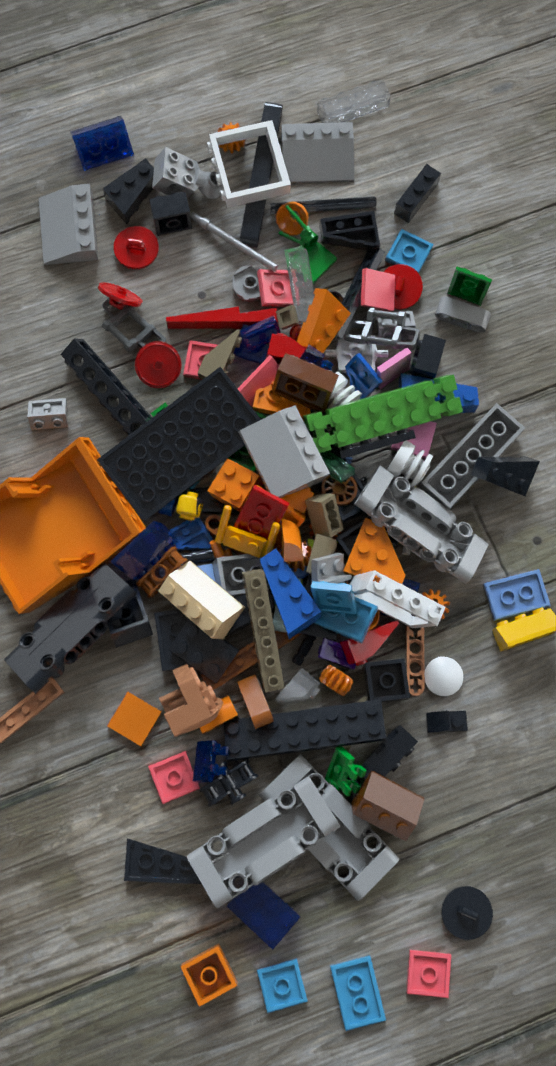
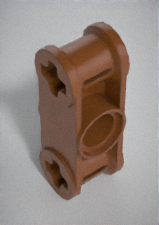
M173 546L136 585L141 587L148 594L147 597L151 599L158 593L168 575L187 563L188 559L183 558L177 551L176 546ZM161 568L165 570L164 577L160 576L159 571Z

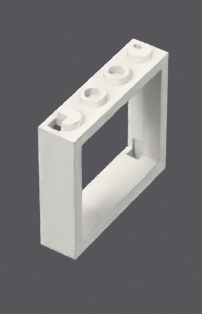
M272 120L209 134V142H207L208 152L213 154V158H211L213 169H217L216 181L222 187L220 195L221 199L226 202L227 208L290 194L291 183ZM266 135L279 182L231 193L218 145Z
M375 570L353 576L349 584L352 585L354 597L378 606V611L411 628L438 626L446 608ZM375 575L380 577L379 583L373 581Z

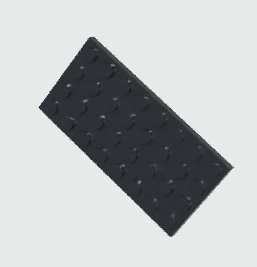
M219 367L98 458L97 461L145 522L244 447L245 444L239 431L261 419L223 369Z

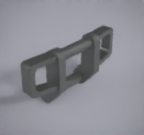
M109 298L102 304L104 311L110 317L102 324V327L106 331L111 332L128 352L138 347L142 348L145 345L144 342L152 334H155L162 342L167 343L166 338L156 330V327L145 321L134 310L133 306L126 305L114 316L108 309L110 305ZM129 315L144 329L136 338L128 340L116 328Z
M369 307L367 321L352 320L346 330L344 340L363 345L369 343L391 346L392 349L408 348L409 350H415L420 338V330L405 327L406 312L404 311L396 313L380 311ZM375 317L397 320V326L392 339L371 336ZM352 328H363L361 336L351 335L350 331ZM403 334L414 335L412 342H400Z

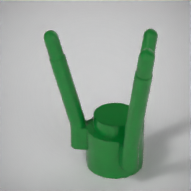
M286 205V209L303 228L300 233L301 240L282 231H279V234L298 243L303 248L306 245L309 248L314 246L319 239L318 235L308 225L306 226L296 213Z

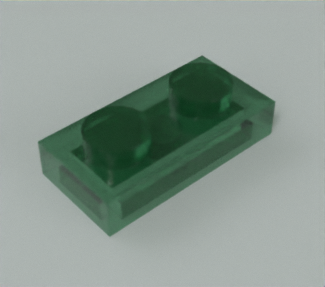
M330 450L320 454L330 473L329 475L340 483L355 475V468Z

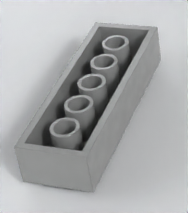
M496 403L421 482L419 489L451 510L479 480V478L471 475L477 458L500 457L521 435L525 427Z

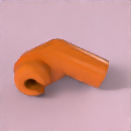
M215 540L210 542L216 558L233 556L231 549H222L221 545L216 543Z

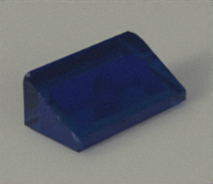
M271 316L240 330V333L248 351H251L270 342L272 333L277 334L281 333L276 319L274 316Z

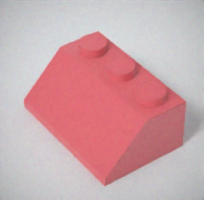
M271 355L238 388L252 408L256 390L265 388L275 380L279 365Z

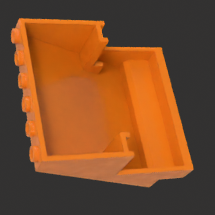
M78 437L31 478L8 477L0 484V584L18 614L32 612L76 585L81 578L89 577L103 563L108 565L141 545L139 539L148 533L147 528L135 509L97 461L101 456L90 438Z

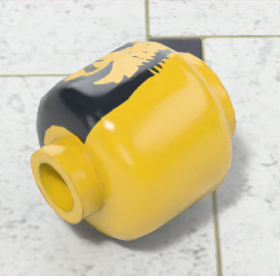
M187 491V495L183 494L179 497L176 512L180 515L179 518L194 521L195 518L200 517L203 500L198 498L199 494Z

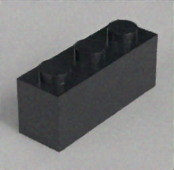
M426 164L396 203L394 214L409 223L438 185L441 172Z

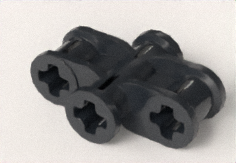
M249 759L240 763L232 770L228 769L227 761L211 770L212 773H215L217 779L199 789V792H202L208 801V807L219 802L227 795L231 800V805L247 796L246 793L241 791L240 787L258 777V774H255L249 765ZM243 768H245V770L247 771V773H248V775H249L248 777H247V775L245 774ZM221 770L224 772V774H225V776H226V779L224 778L223 774L221 773ZM231 787L234 789L237 796L234 795L233 791L231 790Z

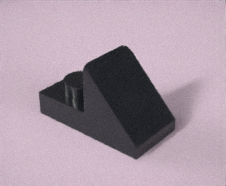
M447 710L426 713L427 733L468 731L466 711Z

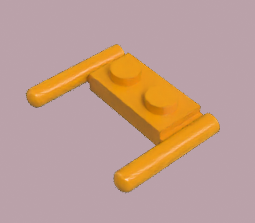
M229 505L224 506L215 539L216 543H223L224 546L258 558L264 557L273 551L280 528L279 523L274 522L272 524L267 541L264 537L232 526L228 527L227 524L232 508Z

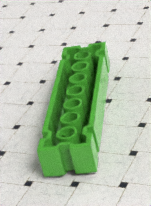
M453 374L434 378V384L432 381L416 383L325 409L326 414L324 415L318 411L303 415V419L308 431H312V439L319 453L331 450L330 445L332 444L335 447L346 446L440 419V413H442V416L463 412L460 397L454 396L453 391L458 389ZM437 395H439L440 399L438 401H435V397H438ZM326 425L332 428L330 433L324 431L327 428Z

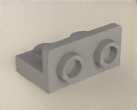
M404 311L406 312L405 327L415 328L413 311ZM376 318L378 337L392 339L397 326V320ZM403 334L401 340H413L414 335Z
M66 398L28 401L27 418L31 430L68 427Z
M335 553L311 560L312 581L340 584L352 579L351 574L343 572L344 554Z

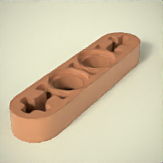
M406 626V672L410 696L416 697L421 695L425 688L424 627H421L416 632V638L420 637V640H409V637H414L413 631L410 630L411 627ZM412 643H417L420 646L419 653L414 654L410 651ZM415 662L420 665L419 673L411 672V663ZM409 676H421V679L416 680L417 686H420L417 693L410 689V686L414 684V679H409Z

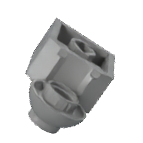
M167 147L155 158L152 188L167 195H171L174 192H185L188 198L196 189H199L204 196L210 199L218 198L222 190L221 185H218L216 181V174L218 173L200 170L195 160Z

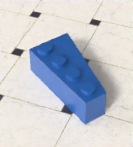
M401 373L398 383L399 388L424 381H432L434 384V380ZM456 383L458 390L453 392L455 397H460L463 409L461 413L476 412L479 406L477 387ZM437 395L438 397H435V401H438L440 399L439 395Z
M274 549L260 559L261 568L265 573L266 581L287 636L291 639L322 618L321 610L288 564L284 562L277 549Z

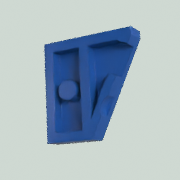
M360 353L356 354L345 366L347 375L350 378V386L353 385L355 391L362 393L360 399L369 397L383 382Z
M195 518L194 521L186 520L164 533L171 546H176L177 551L211 548L210 542L213 540L200 518Z

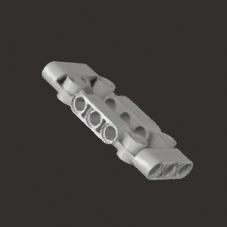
M379 465L354 505L371 516V520L376 526L388 528L387 532L391 537L420 558L428 562L433 561L439 571H447L464 584H467L473 577L489 543L475 533L472 535L473 531L468 523L460 522L457 524L455 522V514L423 490L416 487L410 489V483L406 478L397 477L395 479L392 473Z
M300 754L259 796L264 801L270 798L274 799L279 793L288 790L308 776L310 779L314 776L320 779L321 784L317 790L341 827L320 840L315 846L308 848V850L359 901L388 873L400 858L370 828L371 826L367 821L353 815L352 805ZM285 796L282 800L283 805H290L293 802L291 796ZM308 831L304 835V839L307 842H311L315 838L313 831ZM371 836H374L377 840V845L374 848H369L366 843L367 839ZM340 866L348 868L347 876H338L337 870Z
M308 776L288 790L279 793L274 799L266 800L222 830V833L211 837L207 843L188 854L187 859L213 904L218 909L234 897L246 892L251 886L263 882L306 852L305 850L315 846L320 840L341 826ZM285 796L293 798V802L289 806L282 804ZM308 831L315 833V838L311 842H307L304 839V835ZM221 841L223 844L222 849L219 852H214V843ZM243 877L244 886L236 889L234 886L235 879Z

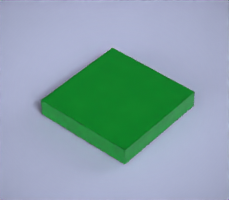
M317 241L310 248L307 245L304 248L300 245L288 257L286 263L309 283L314 285L337 261V257Z

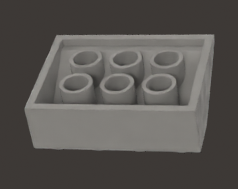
M353 122L281 124L282 156L291 184L354 182Z
M90 184L71 185L40 197L39 209L44 265L98 260L94 203Z
M296 406L280 410L239 431L267 491L279 498L321 483L330 474Z

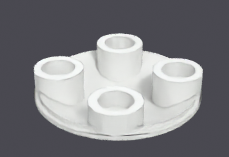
M438 657L427 665L425 669V683L434 694L449 696L460 689L463 683V671L455 660L448 657Z

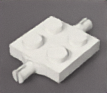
M343 337L338 340L336 350H325V357H336L338 372H346L345 366L356 354L360 353L375 371L377 358H388V350H377L375 344L368 343L363 345L345 341Z

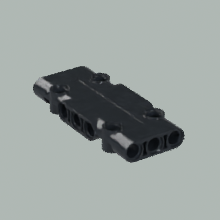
M105 563L100 565L89 577L81 578L77 582V589L75 591L71 590L65 593L36 621L32 632H27L21 636L19 645L4 659L35 694L49 682L48 679L50 677L59 678L64 673V663L70 665L76 662L107 631V621L113 622L118 620L122 615L121 607H125L137 595Z

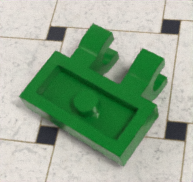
M341 746L335 749L325 780L333 785L337 791L342 790L346 796H350L351 791L358 793L361 787L354 781L357 775L362 778L367 770L360 765H355L353 763L355 758Z

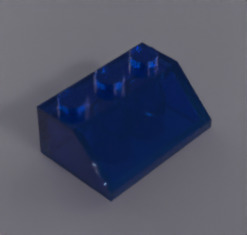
M121 116L70 131L84 171L134 155L128 132Z
M153 521L111 562L131 579L140 580L148 573L147 570L152 565L154 566L171 547L176 546L175 544L179 540L163 523Z

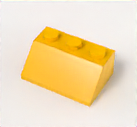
M542 607L532 611L533 615L526 617L525 614L514 617L515 621L508 623L507 620L496 623L497 627L492 631L500 652L556 633V615L551 609L544 610Z

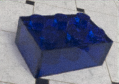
M264 881L251 886L246 892L234 897L227 904V907L272 950L301 917Z

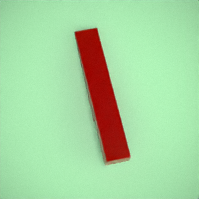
M238 306L166 317L168 329H279L276 314L277 308L240 313Z

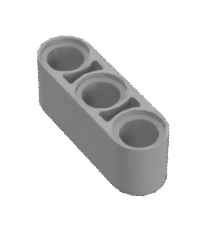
M441 297L435 316L442 321L475 332L484 333L491 313L483 308L453 298Z

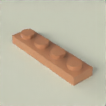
M50 677L48 679L49 682L37 694L31 692L0 717L1 744L65 693L54 678Z

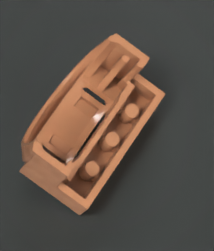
M187 663L172 670L180 688L159 698L166 712L164 716L174 737L210 723L218 716L223 705L222 699L216 697L211 685L206 686L205 682H200L194 668H189Z

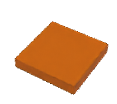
M127 692L107 726L142 747L162 711Z

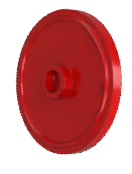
M132 226L122 230L117 235L114 241V253L117 260L123 266L131 269H141L155 261L159 253V243L151 230L142 226Z
M397 264L383 271L395 275V310H404L417 303L422 294L423 283L421 276L414 268L404 264Z
M101 282L98 285V290L109 297V304L120 310L126 305L140 307L142 305V299L128 289Z
M154 341L144 345L139 350L135 359V370L139 379L144 384L153 388H164L173 384L179 377L182 368L181 358L177 350L170 344L162 341Z

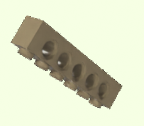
M262 569L242 572L262 688L265 692L285 689L265 573Z

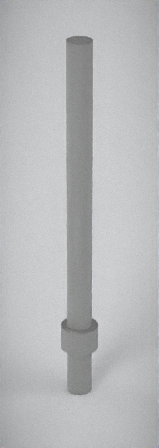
M194 212L191 213V219L200 224V227L204 230L211 231L273 272L278 269V265L216 227L206 217L202 218Z

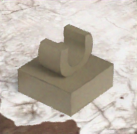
M290 305L276 311L280 329L285 330L299 324L295 306Z

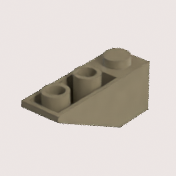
M237 329L205 355L198 370L199 378H206L219 367L228 374L226 369L228 364L232 365L234 361V350L236 347L239 348L242 342L240 330Z

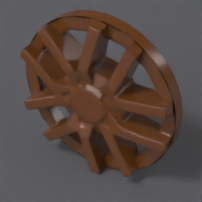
M336 471L330 473L322 481L321 493L332 492V494H335L337 506H346L355 499L357 484L349 474ZM340 475V479L337 480L334 476ZM343 476L347 478L346 482L341 481ZM351 481L353 486H348V483ZM339 497H342L343 502H339Z

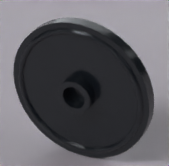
M461 886L447 894L442 903L441 916L445 927L451 934L460 939L473 940L481 937L489 929L493 919V909L490 900L482 891L471 886Z

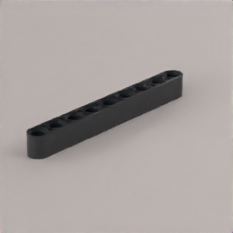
M265 102L261 123L272 120L278 138L283 104ZM266 135L258 136L249 189L270 183L273 158ZM267 199L246 203L240 242L248 247L258 248Z

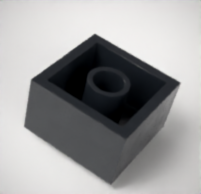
M174 192L171 195L156 196L153 199H149L157 236L192 229L190 209L185 192Z
M424 334L423 339L418 340L408 374L434 379L446 340Z
M405 658L367 662L363 665L368 701L381 699L382 703L408 700L410 698Z

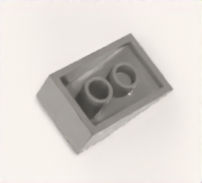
M250 554L216 558L212 562L215 582L231 596L245 594L242 572L262 569L260 564L262 557L258 558Z

